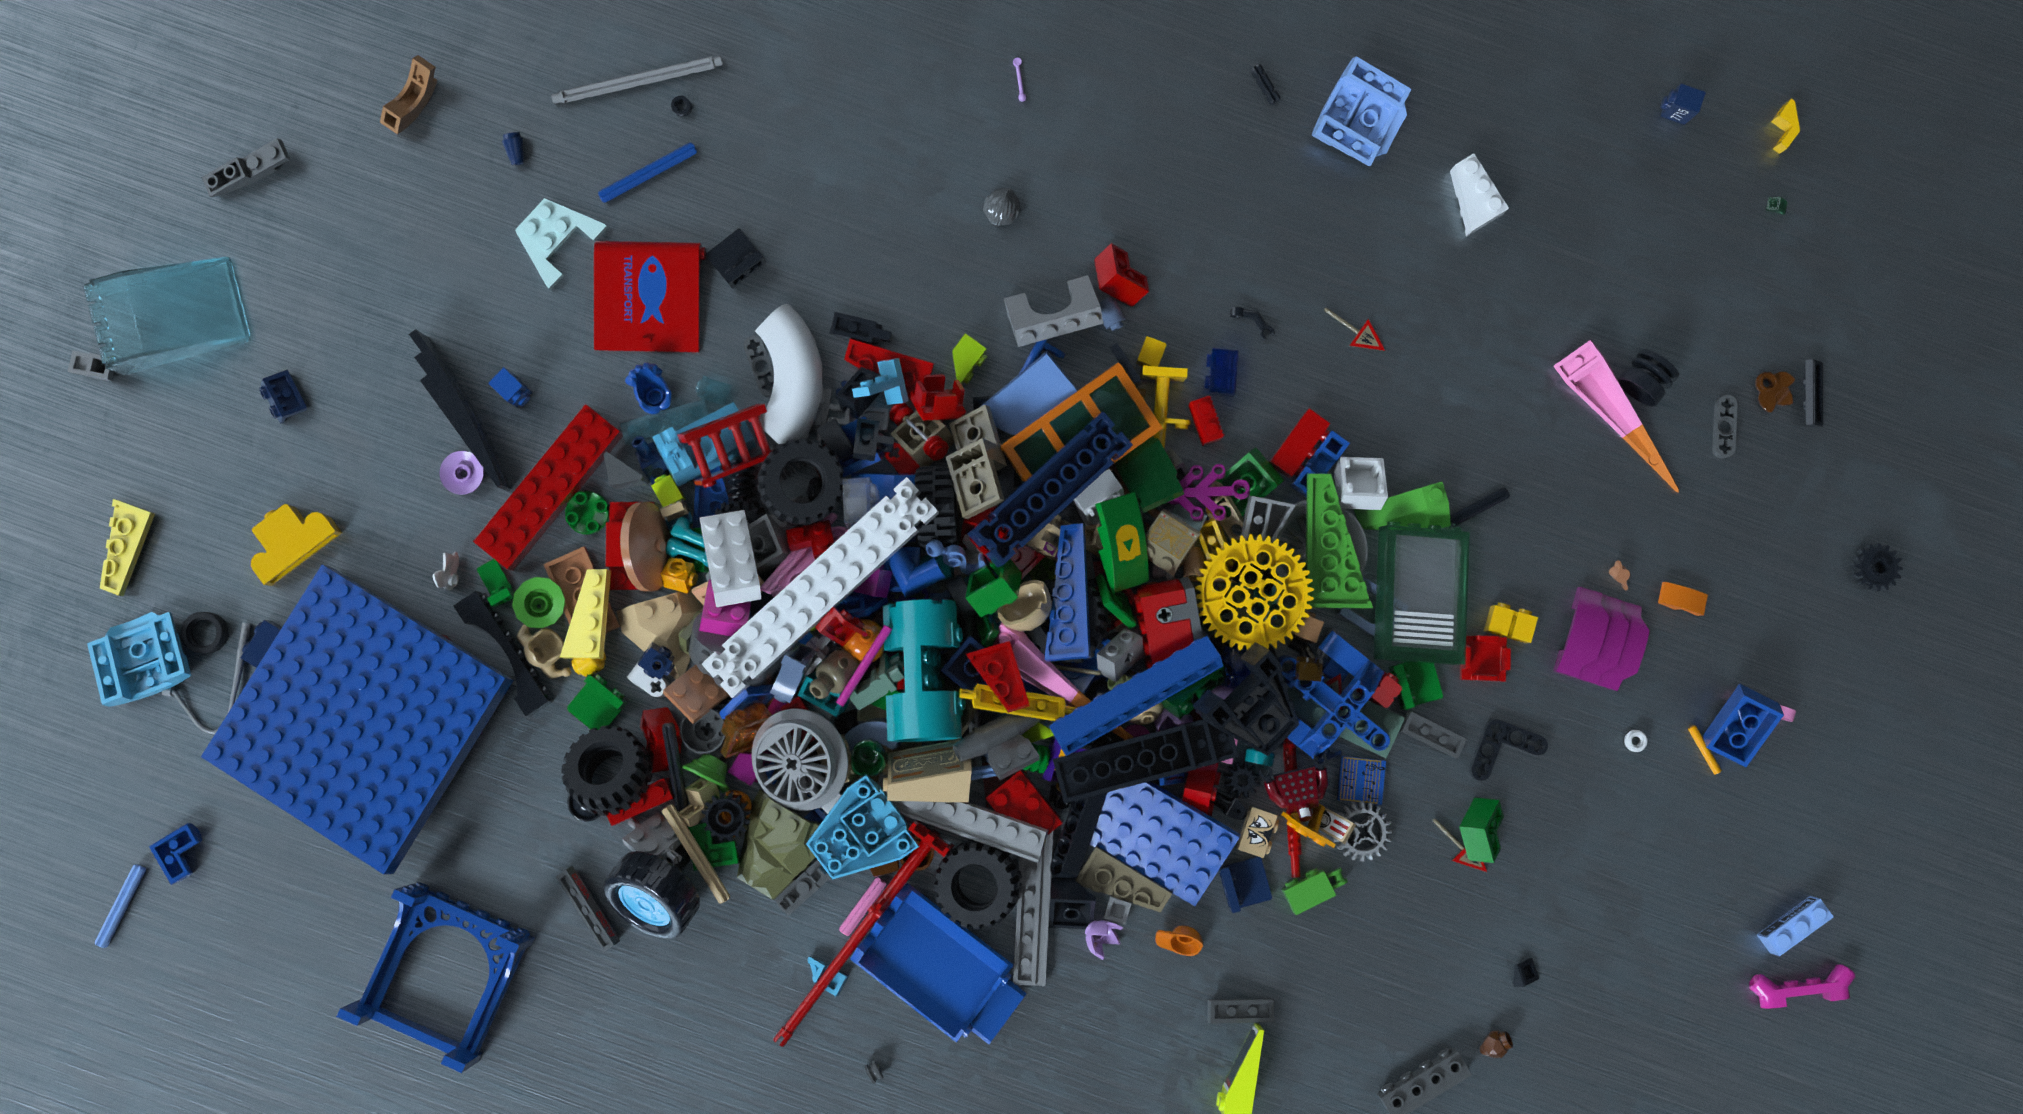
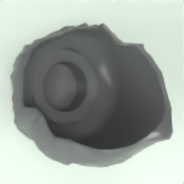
M1011 188L994 190L986 197L983 212L989 222L995 226L1013 223L1021 210L1020 201Z

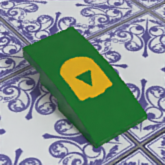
M1135 492L1095 504L1102 525L1097 527L1103 549L1099 550V554L1112 594L1148 582L1146 538Z

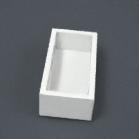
M745 510L700 517L716 607L760 600V583Z

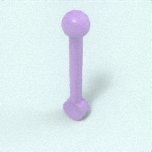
M1015 58L1013 65L1017 71L1020 92L1018 99L1024 102L1027 96L1023 90L1020 69L1022 61L1020 58Z

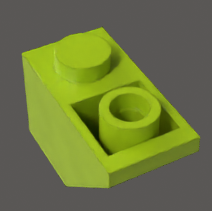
M966 333L952 350L956 379L962 385L964 383L968 384L974 376L973 370L977 365L981 367L988 357L985 355L987 349Z

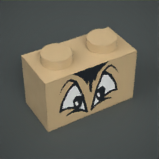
M1249 806L1236 849L1264 858L1265 854H1269L1272 847V842L1269 841L1271 834L1276 833L1279 825V820H1276L1277 815Z

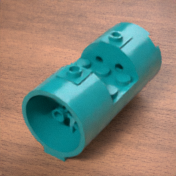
M925 599L896 602V606L894 604L883 605V626L886 625L892 629L884 642V650L904 652L905 693L886 696L887 741L922 742L961 739V715H963L966 705L965 698H959V692L942 691L945 689V679L940 674L941 669L944 667V656L941 654V651L960 647V642L963 639L962 629L957 624V605L955 601L942 600V603H939V601Z

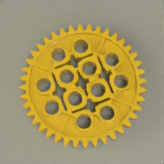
M1249 534L1246 541L1243 535H1240L1238 543L1234 538H1231L1232 545L1229 546L1226 542H1223L1224 550L1216 547L1218 554H1209L1212 561L1204 560L1207 569L1200 568L1199 570L1204 574L1203 577H1197V580L1202 582V585L1195 586V589L1201 591V593L1196 595L1197 599H1201L1197 607H1203L1199 616L1206 615L1207 617L1203 620V624L1211 623L1208 631L1216 629L1214 637L1217 638L1222 635V643L1229 639V646L1231 648L1235 643H1238V650L1241 651L1244 645H1246L1248 650L1255 642L1269 649V644L1277 648L1278 640L1282 644H1286L1285 636L1293 639L1292 630L1297 633L1300 632L1297 624L1305 625L1303 620H1301L1302 617L1309 618V615L1304 611L1305 609H1312V606L1307 604V601L1314 600L1313 597L1308 595L1309 592L1314 591V588L1307 587V584L1313 580L1305 578L1310 571L1302 570L1306 563L1297 562L1301 556H1292L1294 548L1286 551L1287 543L1278 546L1279 539L1277 538L1273 543H1270V536H1267L1262 541L1261 534H1258L1256 540H1254L1252 534ZM1260 552H1266L1269 556V561L1264 565H1260L1257 562V555ZM1229 559H1235L1238 563L1237 569L1233 572H1229L1225 568V563ZM1252 563L1261 570H1267L1268 568H1270V574L1272 575V577L1282 582V584H1279L1271 578H1265V580H1263V575L1260 573V571L1252 567L1250 564ZM1280 564H1285L1288 567V573L1283 577H1279L1276 574V568ZM1249 571H1254L1257 575L1256 581L1252 584L1246 583L1244 579L1245 574ZM1240 573L1239 581L1241 584L1239 586L1235 584L1226 597H1224L1231 587L1229 578L1231 576L1235 577ZM1217 578H1222L1226 582L1225 588L1221 591L1215 590L1213 587V582ZM1268 583H1272L1276 587L1275 593L1271 596H1267L1264 593V586ZM1243 586H1246L1249 589H1255L1256 587H1258L1259 589L1257 592L1260 594V596L1265 598V600L1259 597L1257 598L1255 596L1252 599L1249 598L1251 594ZM1237 590H1241L1245 594L1244 600L1240 603L1234 602L1232 599L1233 593ZM1288 595L1293 596L1295 599V604L1290 608H1286L1283 605V599ZM1277 599L1279 608L1277 610L1272 609L1269 612L1270 606L1267 604L1268 601ZM1226 602H1229L1237 608H1243V606H1246V612L1248 613V615L1256 619L1258 622H1255L1251 618L1247 616L1245 617L1243 615L1240 618L1237 617L1238 612L1236 611V609L1228 605ZM1256 602H1260L1264 606L1263 612L1259 615L1253 614L1251 611L1252 605ZM1225 609H1229L1233 613L1232 619L1227 622L1222 621L1220 618V613ZM1276 614L1281 615L1283 618L1282 624L1278 627L1271 625V617ZM1244 621H1248L1252 625L1251 631L1247 634L1241 633L1239 630L1240 624Z

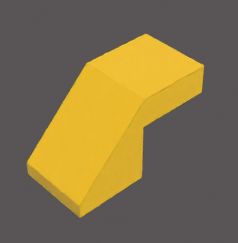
M1792 98L1783 104L1771 121L1784 131L1782 137L1773 147V150L1779 154L1790 146L1800 132L1796 104Z

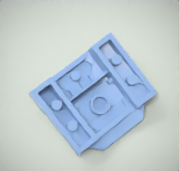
M1356 56L1352 58L1331 92L1316 122L1312 136L1370 167L1375 157L1387 154L1393 139L1407 116L1405 101L1411 88Z

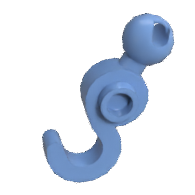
M935 539L926 545L928 555L931 557L943 556V562L950 567L960 565L961 572L966 575H970V573L986 565V557L983 554L978 555V563H967L965 550L958 545H950L945 548L942 542Z

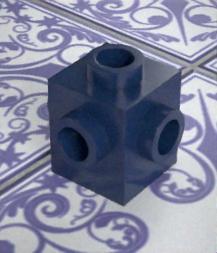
M652 642L640 657L638 665L644 669L643 671L646 675L660 680L663 675L668 676L675 665L672 664L674 656L667 647H659Z

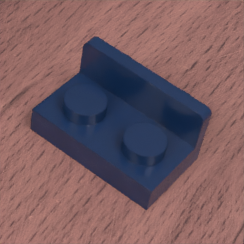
M288 370L262 379L261 387H259L260 394L264 400H268L270 413L274 419H278L280 424L284 423L286 418L307 410V406Z

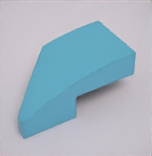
M809 956L807 960L811 966L812 979L815 983L829 965ZM839 971L825 990L834 996H839L849 976Z

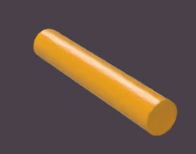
M1697 726L1689 727L1688 731L1713 774L1720 773L1722 769L1711 750L1706 748L1704 739Z

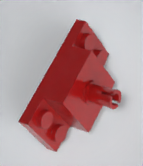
M610 502L609 522H606V567L611 571L609 590H638L627 576L622 561L620 545L624 516L630 506L638 502Z

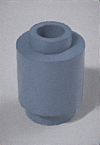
M1112 297L1099 302L1106 330L1116 331L1123 327L1124 324L1122 322L1126 319L1117 302L1113 301Z

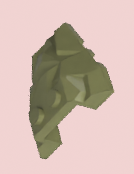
M760 788L752 803V811L749 817L751 822L747 824L748 829L744 836L737 878L770 899L775 900L794 881V878L801 871H805L809 867L808 864L816 858L806 845V842L820 823L809 821L791 809L777 803Z

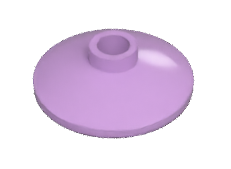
M457 451L448 455L442 462L439 472L443 486L448 491L458 495L472 493L481 485L484 478V468L474 454L467 451ZM466 470L467 476L462 478L461 472Z

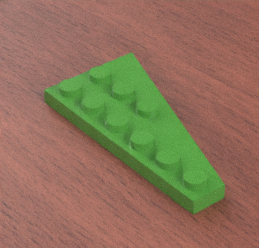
M1307 474L1306 570H1309L1310 573L1306 575V578L1313 580L1307 584V587L1314 588V591L1308 593L1314 600L1307 601V604L1312 606V608H1373L1360 571L1353 542L1347 530L1344 514H1342L1331 474Z

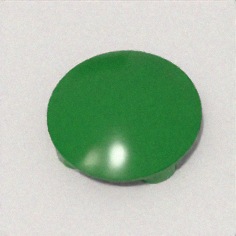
M580 491L567 503L565 519L575 532L584 535L594 534L603 529L606 522H608L609 506L606 500L598 493Z

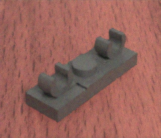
M818 860L775 899L778 904L777 906L783 912L785 911L788 916L831 878Z

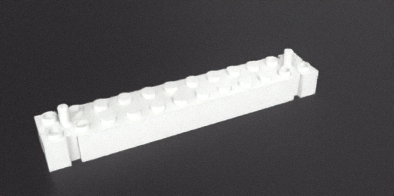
M907 477L893 489L897 494L891 500L885 496L722 645L726 649L722 653L715 651L702 663L703 667L713 678L720 676L724 680L720 685L731 698H737L750 686L746 682L750 677L752 679L759 678L815 627L832 607H837L919 532L915 527L920 522L927 525L939 514L926 498L922 501L919 500L917 496L921 492Z

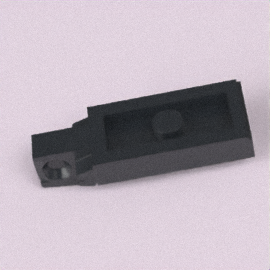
M838 312L834 313L829 332L831 335L877 345L879 340L890 343L892 338V332L882 330V325L876 321Z

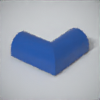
M906 548L899 549L886 561L906 599L946 578L935 557L915 567Z
M192 823L185 824L149 846L171 885L193 874L192 869L182 854L202 841L200 831Z

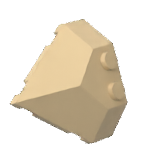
M691 590L688 594L676 592L633 604L616 611L622 633L645 652L649 645L654 642L659 647L665 646L672 651L674 656L672 664L675 666L670 675L673 678L678 679L686 672L691 658L687 653L680 650L678 635L685 625L688 626L691 623L694 614L698 610L701 611L704 606Z

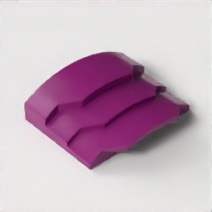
M1577 587L1571 608L1575 609L1564 650H1559L1553 672L1618 691L1622 680L1638 673L1645 652L1650 630L1641 618L1642 607L1600 592Z

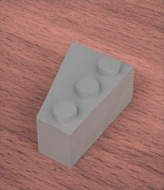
M1249 496L1241 535H1243L1245 541L1248 540L1249 534H1252L1254 540H1256L1258 534H1261L1262 541L1267 536H1270V543H1273L1296 505ZM1260 552L1257 555V562L1260 565L1267 556V553Z

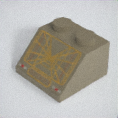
M1163 509L1145 535L1148 560L1174 576L1185 563L1201 533Z

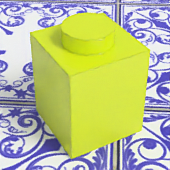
M661 475L651 485L663 507L680 500H686L680 487H677L671 475Z

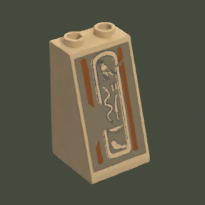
M960 740L888 752L886 767L883 769V775H887V778H883V791L887 792V801L968 803L972 766L971 759L961 762L953 750V745Z

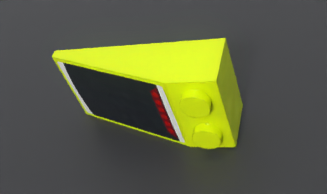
M1259 1023L1253 1024L1222 1086V1092L1217 1093L1216 1106H1218L1221 1114H1252L1264 1030Z

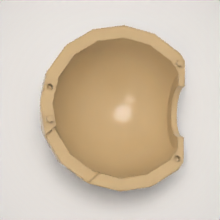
M1026 581L1020 584L1019 595L1016 601L1011 604H1005L997 610L998 618L1008 628L1020 632L1031 631L1043 624L1051 612L1050 593L1043 581Z

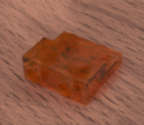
M754 703L744 710L737 709L725 717L721 732L726 737L721 750L725 758L752 749L757 731L772 716L763 703Z

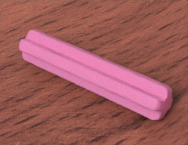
M879 877L874 879L839 927L840 932L850 936L870 906L885 888L886 882Z

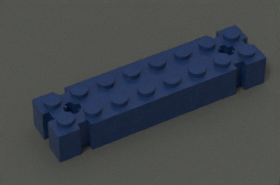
M1104 411L1084 427L1088 432L1084 429L1078 432L1012 492L1005 501L987 515L990 519L989 522L984 519L968 533L969 537L978 547L985 545L989 549L986 555L997 568L1004 565L1016 554L1013 550L1014 547L1018 550L1027 544L1114 463L1110 458L1113 460L1118 459L1133 446L1122 432L1116 434L1111 429L1115 424ZM1098 441L1102 444L1100 448L1096 446ZM1001 530H1003L1005 534L1003 535V538L1000 539L998 534Z

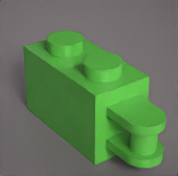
M1339 867L1326 874L1323 870L1314 868L1305 873L1306 877L1300 880L1294 878L1286 882V887L1282 888V891L1292 912L1298 915L1336 896L1334 889L1348 882L1347 878L1344 879L1341 873L1343 871L1342 868ZM1333 876L1336 883L1331 885L1328 878Z

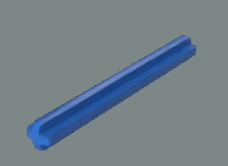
M690 142L600 190L598 195L602 202L606 203L695 155L697 150L694 144Z

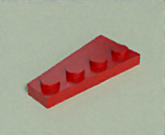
M854 339L849 340L844 358L845 361L855 367H864L878 373L879 376L880 372L877 362L899 358L908 398H910L911 391H915L916 382L921 381L923 383V376L932 374L935 364Z

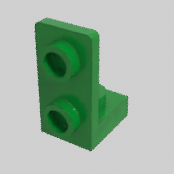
M492 559L477 568V572L490 594V597L487 599L491 606L499 607L513 599L514 590L499 562Z

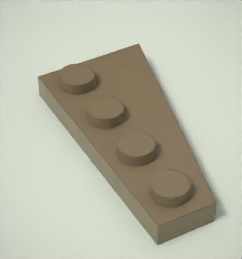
M1098 846L1094 848L1079 872L1078 877L1075 879L1081 886L1092 891L1102 892L1120 900L1124 899L1157 912L1163 910L1172 895L1170 890Z

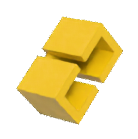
M1499 602L1497 605L1490 606L1484 632L1501 637L1507 636L1508 639L1522 643L1532 642L1538 617L1532 616V611L1519 609L1516 612L1510 609V605Z

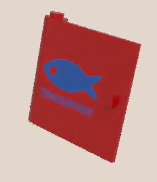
M595 241L594 350L699 352L700 265L702 260L706 259V248L702 247L701 243Z

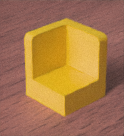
M1146 336L1136 364L1158 367L1166 348V343Z

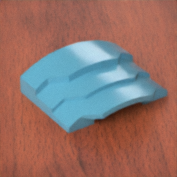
M150 612L132 621L110 627L105 637L87 643L101 703L108 707L149 697L169 689L191 676L187 656L183 654L178 633H176L171 612L162 615Z

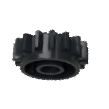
M1876 543L1873 546L1872 544L1865 545V549H1858L1859 555L1852 557L1854 565L1850 566L1854 570L1852 577H1856L1858 580L1857 584H1863L1865 590H1870L1871 588L1873 592H1878L1880 589L1882 591L1889 590V586L1896 585L1894 579H1901L1902 577L1897 573L1899 570H1903V567L1898 566L1902 559L1894 557L1897 551L1889 552L1890 546H1881V543ZM1874 564H1877V565H1878V567H1879L1878 572H1876V570H1874V569H1875V568H1874V567H1875Z
M721 791L720 797L714 794L712 801H706L705 805L708 808H703L701 813L706 816L701 819V822L707 824L705 831L710 830L712 832L711 837L717 835L719 836V841H722L724 837L731 841L733 835L737 838L741 836L740 830L746 832L748 827L745 824L751 822V819L746 816L751 813V810L745 809L748 801L743 803L740 801L742 795L735 798L734 791H731L728 796H726L724 791ZM721 812H729L732 819L729 821L723 819Z

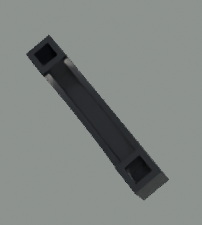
M474 591L453 605V607L465 624L479 626L489 633L502 647L512 665L516 678L517 696L514 697V700L526 717L532 716L553 702L550 698L552 693L545 684L542 686L538 680L540 675L533 666L530 667L527 663L524 650L522 648L518 649L514 641L516 638L509 629L506 630L502 625L504 620L497 611L494 612L490 607L487 594Z

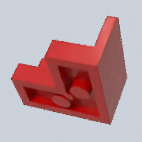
M1111 243L1095 258L1099 290L1131 307L1149 292L1147 277L1130 267L1128 252Z
M668 707L642 711L640 729L647 740L646 750L649 752L650 760L653 763L651 773L669 770L662 732L663 724L673 723L675 725L679 753L681 750L682 739L680 729Z

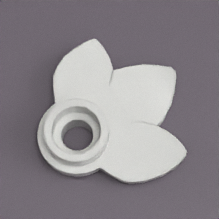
M457 552L453 554L443 553V569L433 574L434 583L438 588L443 587L445 590L450 591L458 584L457 569L459 566V556Z

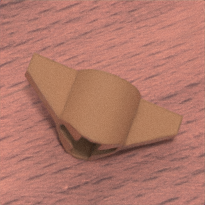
M1617 560L1615 565L1609 570V574L1617 582L1621 583L1626 591L1628 590L1626 581L1630 577V572L1621 564L1620 560Z

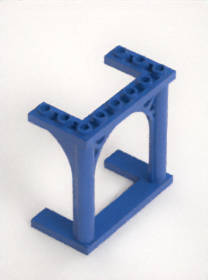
M417 882L416 884L394 889L391 898L399 901V911L394 928L362 998L340 1008L336 1017L356 1026L371 1019L447 1053L444 1055L441 1064L463 1073L480 1061L483 1054L480 1052V1049L526 948L532 946L535 937L531 936V932L524 928L518 927V929L509 926L510 922L498 918L495 920L489 917L490 913L484 910L477 909L475 911L469 908L470 905L464 901L457 900L455 902L449 899L450 896L444 892L437 891L435 893L428 890L429 886L424 883ZM428 906L433 907L436 911L437 917L434 922H430L426 918L425 910ZM442 911L445 915H450L449 920L442 918ZM418 916L423 923L422 927H416V924L419 922L417 920ZM464 921L469 922L468 927L464 926ZM436 926H455L471 933L483 946L489 962V978L486 988L461 1043L380 1007L410 943L423 931ZM482 930H485V933L491 932L493 934H491L488 938H485L482 936L481 932ZM497 938L495 945L502 948L499 950L491 949L489 945L491 940ZM504 954L502 958L499 957V963L495 962V955Z

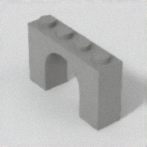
M1088 275L1067 281L1071 303L1064 310L1054 314H1040L1033 311L1029 306L1025 293L1004 298L1007 315L1018 347L1104 324L1101 307Z

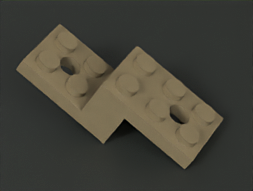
M983 405L949 423L957 451L946 456L962 517L966 519L1005 501L996 471L1006 467L1007 464L1003 451L1000 448L1001 443L990 406ZM977 429L978 436L972 440L973 432ZM980 483L981 490L978 494H975L976 485Z

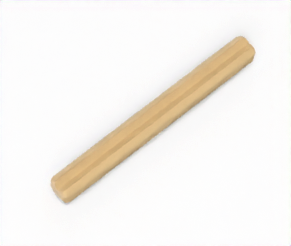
M673 804L668 805L662 810L663 815L720 904L726 902L730 898V894Z

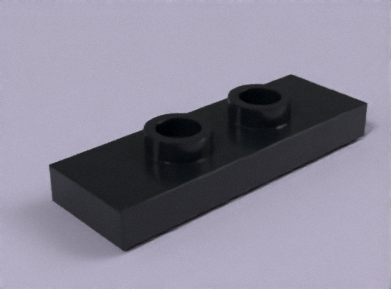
M1815 359L1805 360V377L1803 379L1806 394L1803 402V407L1806 411V425L1815 428L1823 427V363Z

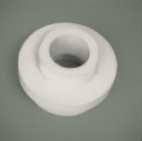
M1631 730L1626 734L1624 743L1630 751L1640 752L1647 746V737L1640 730ZM1634 737L1638 738L1637 745L1632 743Z

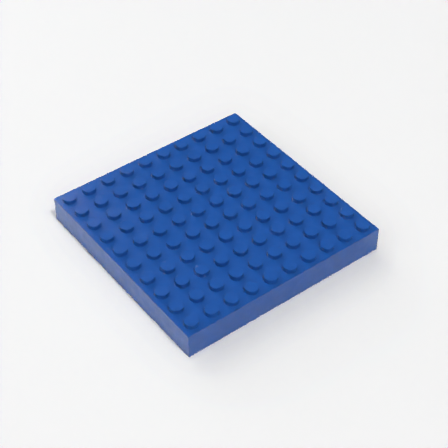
M322 564L201 757L380 873L394 874L514 680L336 569Z

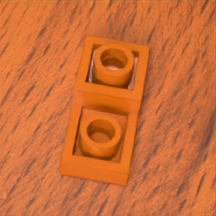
M1662 582L1658 603L1674 610L1682 609L1696 616H1704L1708 594L1681 585Z

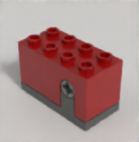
M1188 577L1136 587L1137 594H1133L1135 608L1137 607V612L1140 613L1137 616L1138 627L1141 630V634H1144L1142 636L1143 650L1145 656H1148L1144 658L1146 670L1151 668L1156 662L1169 658L1175 651L1188 647L1196 639L1203 638L1195 590Z

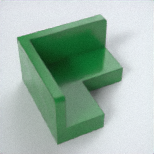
M1474 798L1459 826L1470 861L1494 863L1501 850L1497 830L1504 815L1500 800Z
M706 823L697 824L692 827L687 826L713 868L741 862L740 857H738L736 840L714 844L713 837H711L712 832L710 830L705 831ZM692 861V863H693V870H694V871L698 870L697 867L695 866L694 862Z

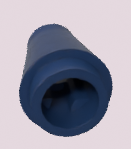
M520 132L502 135V144L511 165L524 164L523 137H521Z

